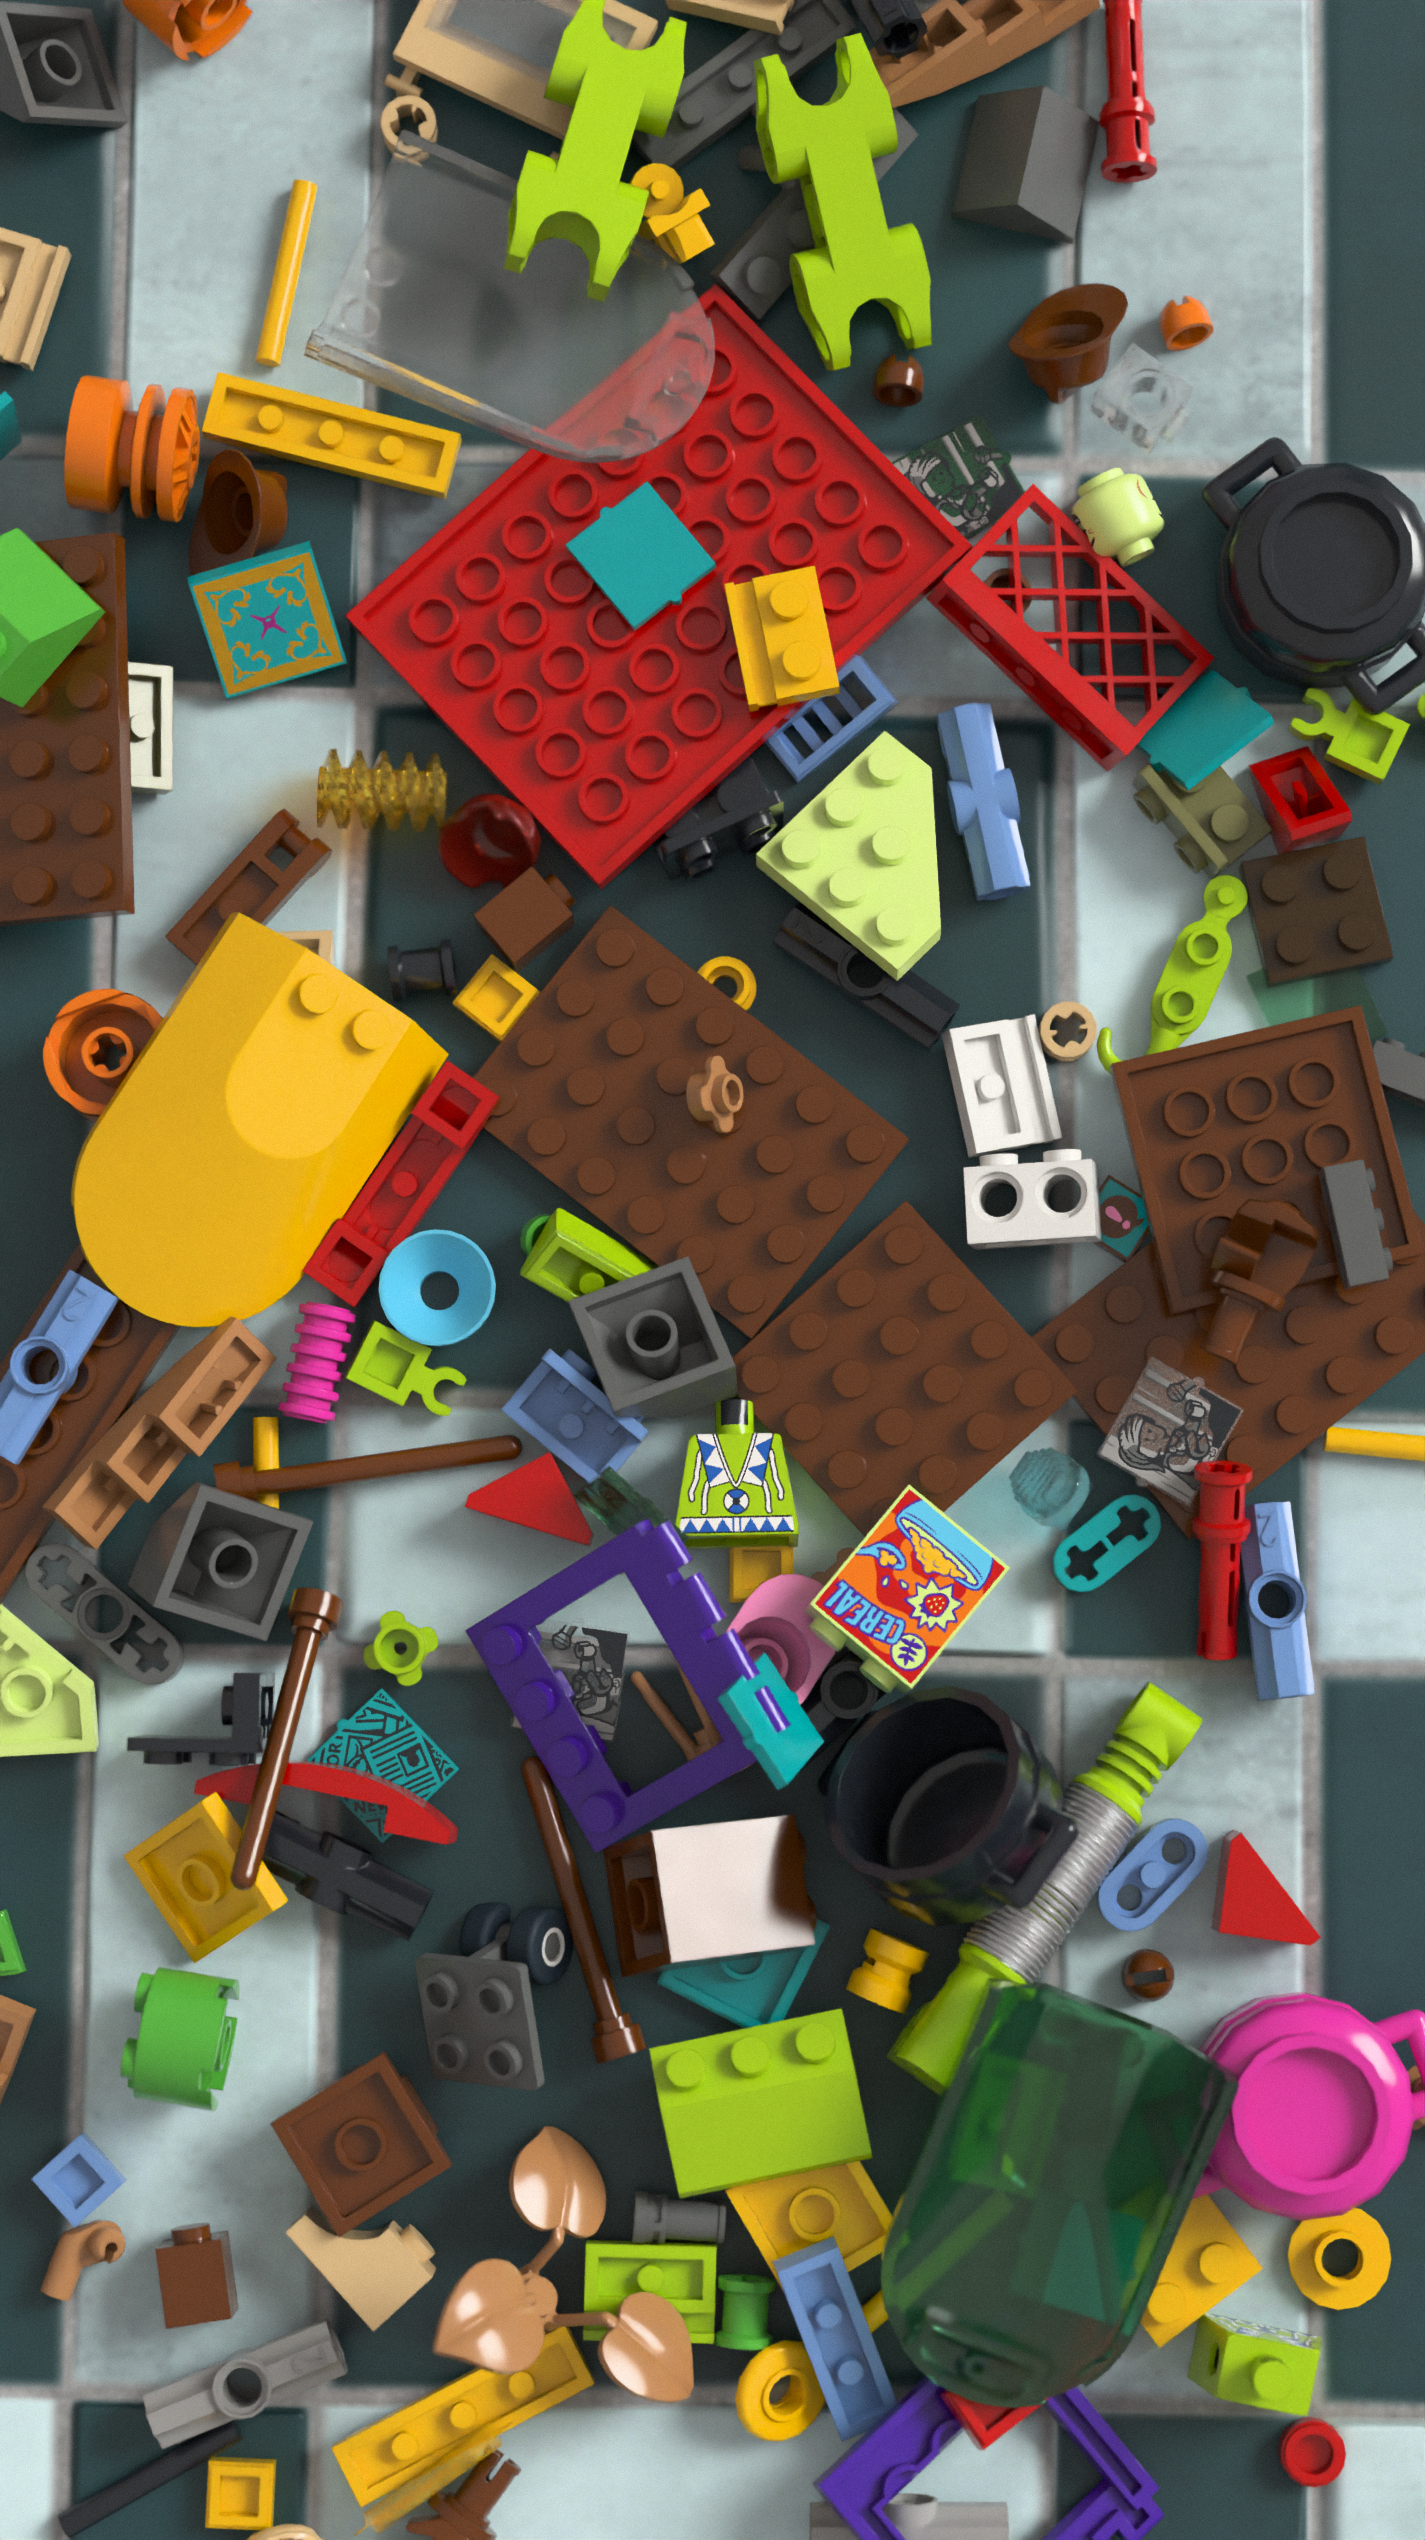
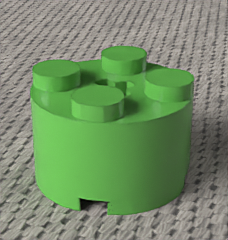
M159 1967L154 1975L141 1973L134 2000V2012L142 2013L138 2039L127 2038L120 2071L121 2077L128 2078V2088H133L136 2099L209 2111L216 2110L218 2102L210 2089L223 2091L234 2045L237 2018L225 2016L228 1999L239 2000L240 1986L238 1980Z

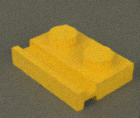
M815 566L752 578L753 581L737 585H734V582L724 584L750 712L757 711L759 707L773 704L781 706L840 694V686Z

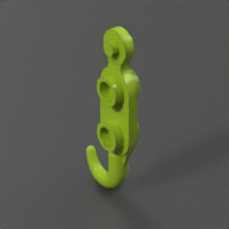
M1229 875L1217 876L1208 883L1202 897L1205 909L1203 919L1186 926L1177 937L1151 999L1150 1044L1144 1056L1178 1048L1199 1028L1206 1018L1232 954L1231 939L1226 930L1227 923L1240 915L1247 904V889L1242 881L1236 877ZM1105 1027L1099 1032L1096 1046L1098 1059L1104 1069L1111 1074V1064L1122 1060L1118 1059L1111 1048L1112 1031Z

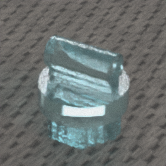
M1049 1447L1047 1450L1042 1448L1040 1451H1027L1009 1476V1480L1012 1481V1492L1015 1494L1014 1499L1019 1503L1021 1509L1038 1524L1053 1526L1061 1532H1064L1095 1487L1089 1481L1087 1472L1079 1463L1052 1447Z

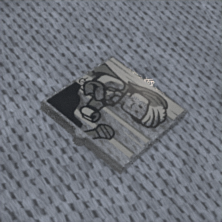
M1150 1357L1095 1455L1134 1476L1138 1487L1142 1488L1149 1485L1182 1505L1190 1507L1200 1489V1481L1194 1478V1466L1201 1462L1217 1459L1244 1409L1204 1387L1205 1382L1202 1377L1190 1379L1154 1357Z
M579 1617L575 1618L572 1623L546 1619L542 1624L536 1625L537 1630L542 1636L540 1648L553 1669H561L575 1693L572 1703L586 1725H594L604 1742L615 1743L631 1631L585 1625V1621ZM512 1712L510 1728L523 1730Z

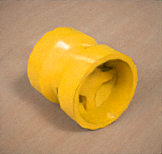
M870 1928L863 1945L868 1959L863 1961L861 1967L852 1971L846 1989L885 2008L905 2014L912 1998L909 1989L911 1980L909 1979L911 1975H916L923 1971L930 1953L897 1937Z

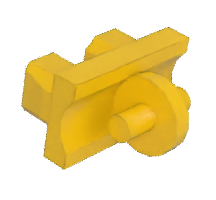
M652 163L643 166L633 175L629 184L649 191L642 216L647 220L640 223L636 235L639 245L653 239L669 268H672L715 244L698 212L710 206L701 188L683 197L684 187L680 176L673 168L665 164Z

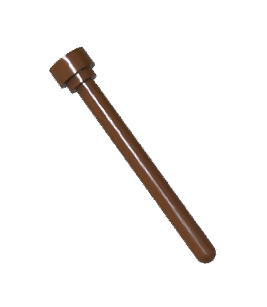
M509 1434L253 1471V1465L240 1467L239 1461L213 1464L217 1489L258 1502L257 1497L513 1460L521 1454L522 1443L517 1436Z
M302 1587L293 1591L287 1618L292 1622L290 1631L295 1634L230 1876L231 1883L239 1890H248L257 1881L320 1641L328 1639L329 1632L337 1629L343 1601L336 1595L324 1590Z
M528 1757L521 1765V1774L598 2022L592 2024L595 2037L590 2038L597 2064L641 2051L647 2047L640 2024L632 2023L629 2012L622 2013L548 1771L539 1757Z

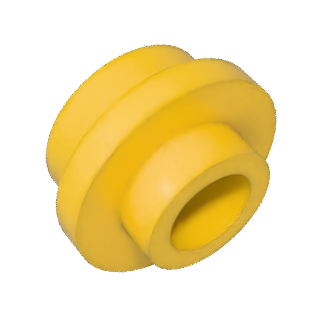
M717 957L706 962L698 970L697 973L712 985L722 977L732 979L737 985V992L731 999L746 1011L752 1006L756 996V980L751 969L744 962L733 957Z

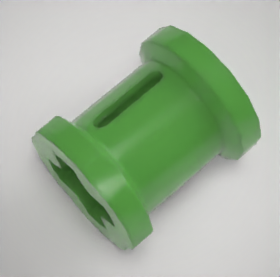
M752 2274L719 2275L718 2288L724 2291L722 2330L715 2333L714 2344L740 2350H763L765 2347L772 2345L773 2336L767 2333L769 2294L776 2290V2279Z

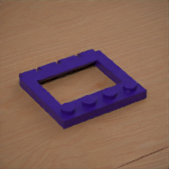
M648 1518L465 1630L595 1854L757 1761L752 1750H748L743 1743L744 1738L717 1698L734 1680L744 1675L746 1680L749 1681L759 1675L760 1672L734 1628L717 1637L711 1627L727 1616L700 1571L685 1580L682 1578L678 1569L693 1559L670 1520L656 1528L652 1527ZM624 1572L723 1739L716 1746L649 1785L639 1788L635 1793L632 1792L627 1781H620L616 1778L605 1759L607 1747L594 1725H586L572 1703L575 1693L561 1669H553L540 1648L542 1636L536 1628V1625L542 1624L552 1615ZM767 1685L754 1693L777 1733L790 1726L789 1721Z
M1002 2304L812 2483L857 2540H906L881 2509L964 2431L940 2394L1027 2327L1010 2305ZM1071 2381L1045 2401L1043 2405L1099 2472L1103 2480L1041 2540H1110L1109 2538L1114 2533L1120 2540H1141L1164 2517L1162 2510L1151 2498L1160 2487L1073 2381Z

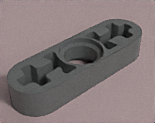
M50 1543L39 1547L31 1554L26 1564L25 1576L32 1592L132 1678L144 1684H162L170 1681L179 1673L185 1657L183 1644L179 1637L78 1550L69 1545ZM67 1557L71 1563L67 1566L66 1573L79 1585L84 1586L89 1575L97 1582L96 1585L80 1595L73 1611L65 1605V1602L76 1596L74 1593L61 1584H53L47 1588L43 1583L48 1573L42 1567V1564L47 1558L53 1561H60ZM102 1595L113 1596L119 1601L123 1609V1618L120 1625L108 1633L96 1631L90 1625L87 1617L91 1602ZM137 1616L145 1622V1626L135 1632L139 1637L149 1644H156L162 1639L168 1645L164 1650L163 1656L169 1661V1664L164 1670L159 1667H151L144 1671L140 1667L144 1655L131 1642H126L122 1653L113 1646L115 1642L124 1638L132 1630Z

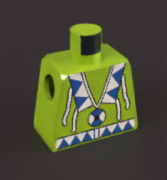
M729 1399L716 1402L715 1434H696L689 1437L675 1524L686 1535L682 1539L686 1549L798 1547L799 1524L781 1436L776 1433H754L752 1401Z
M1205 2313L1198 2318L1188 2378L1212 2396L1222 2400L1299 2416H1308L1322 2337ZM1219 2347V2362L1217 2369H1215V2356Z

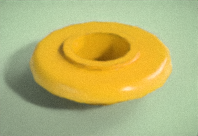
M1354 2208L1340 2216L1301 2221L1291 2236L1287 2254L1291 2276L1301 2293L1317 2305L1336 2310L1359 2307L1375 2297L1387 2280L1391 2264V2253L1387 2236L1379 2223L1359 2208ZM1345 2239L1355 2244L1358 2249L1357 2265L1350 2273L1344 2276L1330 2275L1322 2266L1323 2250L1333 2240Z
M783 2340L765 2347L750 2360L739 2379L735 2396L738 2418L747 2432L763 2441L781 2442L800 2435L814 2423L825 2404L823 2392L802 2341ZM790 2375V2385L786 2394L779 2401L770 2404L769 2396L774 2384L780 2378Z

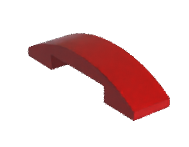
M446 1061L412 1110L411 1114L413 1116L344 1217L337 1219L302 1271L351 1306L357 1307L379 1279L385 1260L392 1250L403 1240L410 1237L443 1190L485 1125L500 1096L451 1062Z
M288 1761L282 1785L388 1806L383 1831L386 1833L445 1845L454 1843L457 1840L459 1829L442 1812L423 1798L396 1783L362 1770L341 1765L310 1761ZM260 1764L235 1767L196 1780L194 1793L210 1796L217 1792L221 1799L250 1805Z

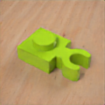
M1308 688L1302 701L1314 706L1319 711L1320 721L1308 724L1294 717L1288 727V731L1296 738L1304 741H1313L1319 738L1329 741L1330 744L1323 759L1380 786L1410 724L1385 712L1379 715H1369L1361 708L1354 697L1350 701L1345 713L1335 708L1333 700L1327 693L1319 689Z
M374 1319L345 1374V1378L401 1406H404L411 1390L420 1394L423 1404L431 1412L441 1416H449L452 1409L435 1399V1385L441 1380L448 1379L464 1386L467 1380L462 1373L449 1366H437L432 1369L424 1366L432 1351L430 1347L411 1341L400 1332Z

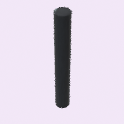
M235 2420L205 2431L58 2514L63 2531L69 2538H72L242 2441L243 2435Z

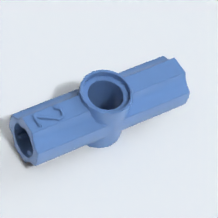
M990 703L960 705L937 714V730L939 731L942 753L950 779L946 781L950 813L957 836L962 835L976 900L992 901L1011 897L1029 890L1031 886L1030 875L1017 823H1020L1021 819L1017 791L1010 768H1004Z
M70 1269L29 1337L14 1349L10 1359V1368L0 1382V1456L16 1465L20 1464L60 1396L74 1385L80 1363L119 1301V1298ZM52 1350L56 1353L59 1360L58 1373L52 1381L37 1385L29 1374L31 1360L41 1351Z
M1269 1502L1245 1506V1518L1251 1522V1531L1247 1535V1539L1241 1542L1240 1568L1244 1591L1241 1608L1248 1623L1257 1701L1314 1695L1304 1614L1307 1595L1303 1584L1300 1582L1290 1502ZM1275 1584L1283 1588L1287 1593L1289 1609L1283 1618H1271L1260 1609L1258 1593L1262 1586Z

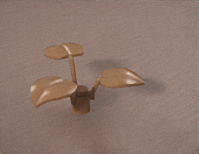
M552 2126L540 2128L536 2136L519 2151L513 2162L509 2178V2192L512 2204L526 2224L539 2231L552 2230L550 2239L529 2264L521 2267L520 2272L510 2262L499 2259H486L469 2268L458 2280L444 2305L435 2334L433 2353L464 2361L487 2372L501 2375L514 2374L528 2368L538 2358L544 2341V2329L552 2331L558 2327L601 2325L608 2328L609 2331L605 2333L599 2343L598 2357L605 2372L614 2383L631 2395L651 2402L670 2404L688 2398L694 2386L690 2336L679 2312L664 2298L646 2292L631 2294L620 2302L616 2317L608 2312L557 2314L555 2312L558 2301L557 2292L549 2280L539 2276V2271L562 2245L565 2233L575 2238L584 2239L597 2232L606 2211V2191L596 2163L579 2142L558 2128Z

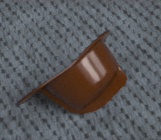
M1101 283L1080 284L1060 290L1044 299L1032 311L1021 329L1008 343L1011 354L1023 360L1027 375L1032 384L1046 389L1048 397L1053 404H1062L1078 388L1094 383L1105 374L1109 363L1111 336L1124 318L1128 308L1125 293L1115 286Z
M226 449L215 455L207 469L203 496L190 539L188 557L191 576L259 556L261 553L275 548L285 536L288 524L287 480L285 476L274 471L254 469L251 461L240 451Z

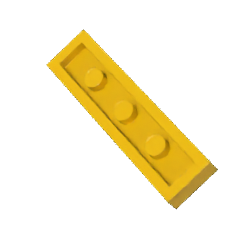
M221 372L217 373L202 427V434L205 439L446 500L462 441L460 433Z
M558 2327L552 2331L544 2332V2341L538 2358L528 2368L518 2373L501 2375L487 2372L477 2367L333 2443L331 2449L360 2507H363L407 2483L420 2471L434 2464L436 2460L442 2458V2456L453 2450L458 2444L469 2439V2437L477 2433L485 2425H488V2423H491L496 2429H500L512 2421V2424L501 2432L503 2433L594 2385L595 2378L570 2328ZM489 2425V2426L494 2430V2432H495L496 2434L501 2431V2430L497 2431V2430H495L491 2425Z

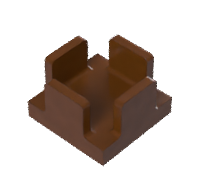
M385 2051L363 2065H357L305 2098L302 2103L270 2123L338 2237L444 2172L453 2164L436 2136L439 2129L406 2074L400 2077Z

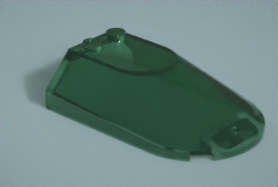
M988 1978L884 2240L881 2256L882 2298L891 2325L901 2341L902 2349L910 2360L925 2375L948 2391L965 2399L998 2407H1029L1046 2404V2398L1067 2392L1081 2384L1087 2387L1107 2372L1122 2356L1138 2329L1237 2094L1239 2082L1236 2074L1166 2029L1063 1989L1041 1982L1030 1984L1007 1979Z

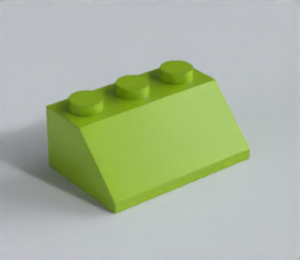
M842 2008L649 2048L661 2115L680 2198L872 2158Z

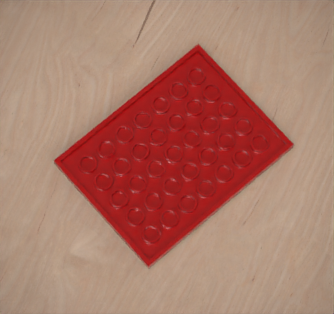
M715 283L351 609L345 617L354 630L592 882L602 890L810 701L806 700L781 706L773 704L759 707L757 711H749L724 584L734 582V585L751 582L753 581L752 578L815 566L836 672L838 673L856 655L860 656L933 590L972 549V545ZM648 482L716 563V568L681 595L682 601L679 605H672L670 603L634 631L566 549V544L601 517L600 511L602 508L609 507L612 509L641 485Z

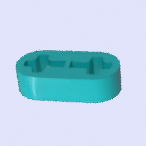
M1124 1495L1106 1505L1055 1548L1051 1559V1568L1056 1581L1065 1589L1077 1593L1092 1591L1109 1580L1149 1548L1158 1538L1161 1520L1155 1505L1147 1498L1138 1495ZM1121 1507H1124L1129 1513L1141 1509L1147 1517L1140 1525L1145 1533L1143 1538L1138 1541L1133 1535H1128L1112 1545L1106 1536L1121 1523L1119 1516L1116 1514ZM1099 1542L1105 1549V1552L1091 1564V1568L1095 1573L1093 1578L1087 1580L1083 1575L1070 1578L1064 1570L1071 1563L1066 1552L1073 1546L1080 1553L1085 1552Z

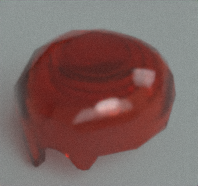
M494 793L477 794L470 797L453 811L440 828L437 842V852L445 870L464 886L475 889L481 884L490 881L501 882L503 887L506 888L531 866L534 867L536 865L541 848V836L530 811L524 805Z

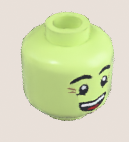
M1114 468L1090 479L1078 488L1076 492L1079 499L1072 507L1071 515L1075 524L1087 535L1093 550L1097 554L1109 556L1112 560L1117 559L1121 567H1126L1144 559L1155 550L1151 540L1163 529L1164 519L1149 488L1140 475L1123 474L1121 468Z

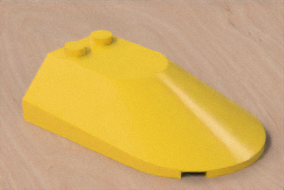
M239 912L231 913L94 1124L82 1146L73 1174L71 1206L74 1207L75 1223L81 1242L80 1247L87 1262L100 1281L117 1298L142 1314L162 1322L189 1327L219 1326L230 1316L240 1321L260 1313L285 1296L303 1277L305 1273L302 1270L337 1219L343 1217L449 1054L411 1018L306 947Z

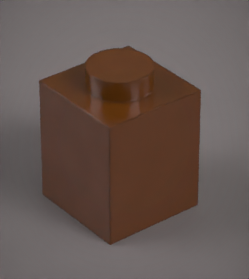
M531 866L473 916L481 932L515 972L519 973L575 926L573 914L568 908L576 902L555 875L551 873L543 880Z
M195 2223L172 2228V2239L163 2240L155 2249L166 2329L232 2319L239 2306L228 2230L211 2233L210 2223Z

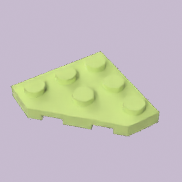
M884 731L756 853V866L897 981L940 940L941 919L932 768Z
M0 1604V1757L96 1752L99 1745L94 1682Z

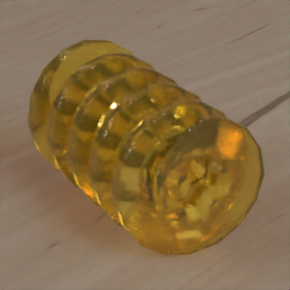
M329 749L323 766L319 768L317 786L318 828L323 827L329 811L332 810L339 829H347L354 812H358L364 830H373L379 814L383 813L389 831H398L405 814H408L414 832H423L430 815H434L439 832L445 833L448 776L447 771H443L438 753H431L424 770H418L413 752H405L399 769H393L387 751H380L374 767L367 768L362 750H355L348 767H342L337 750Z

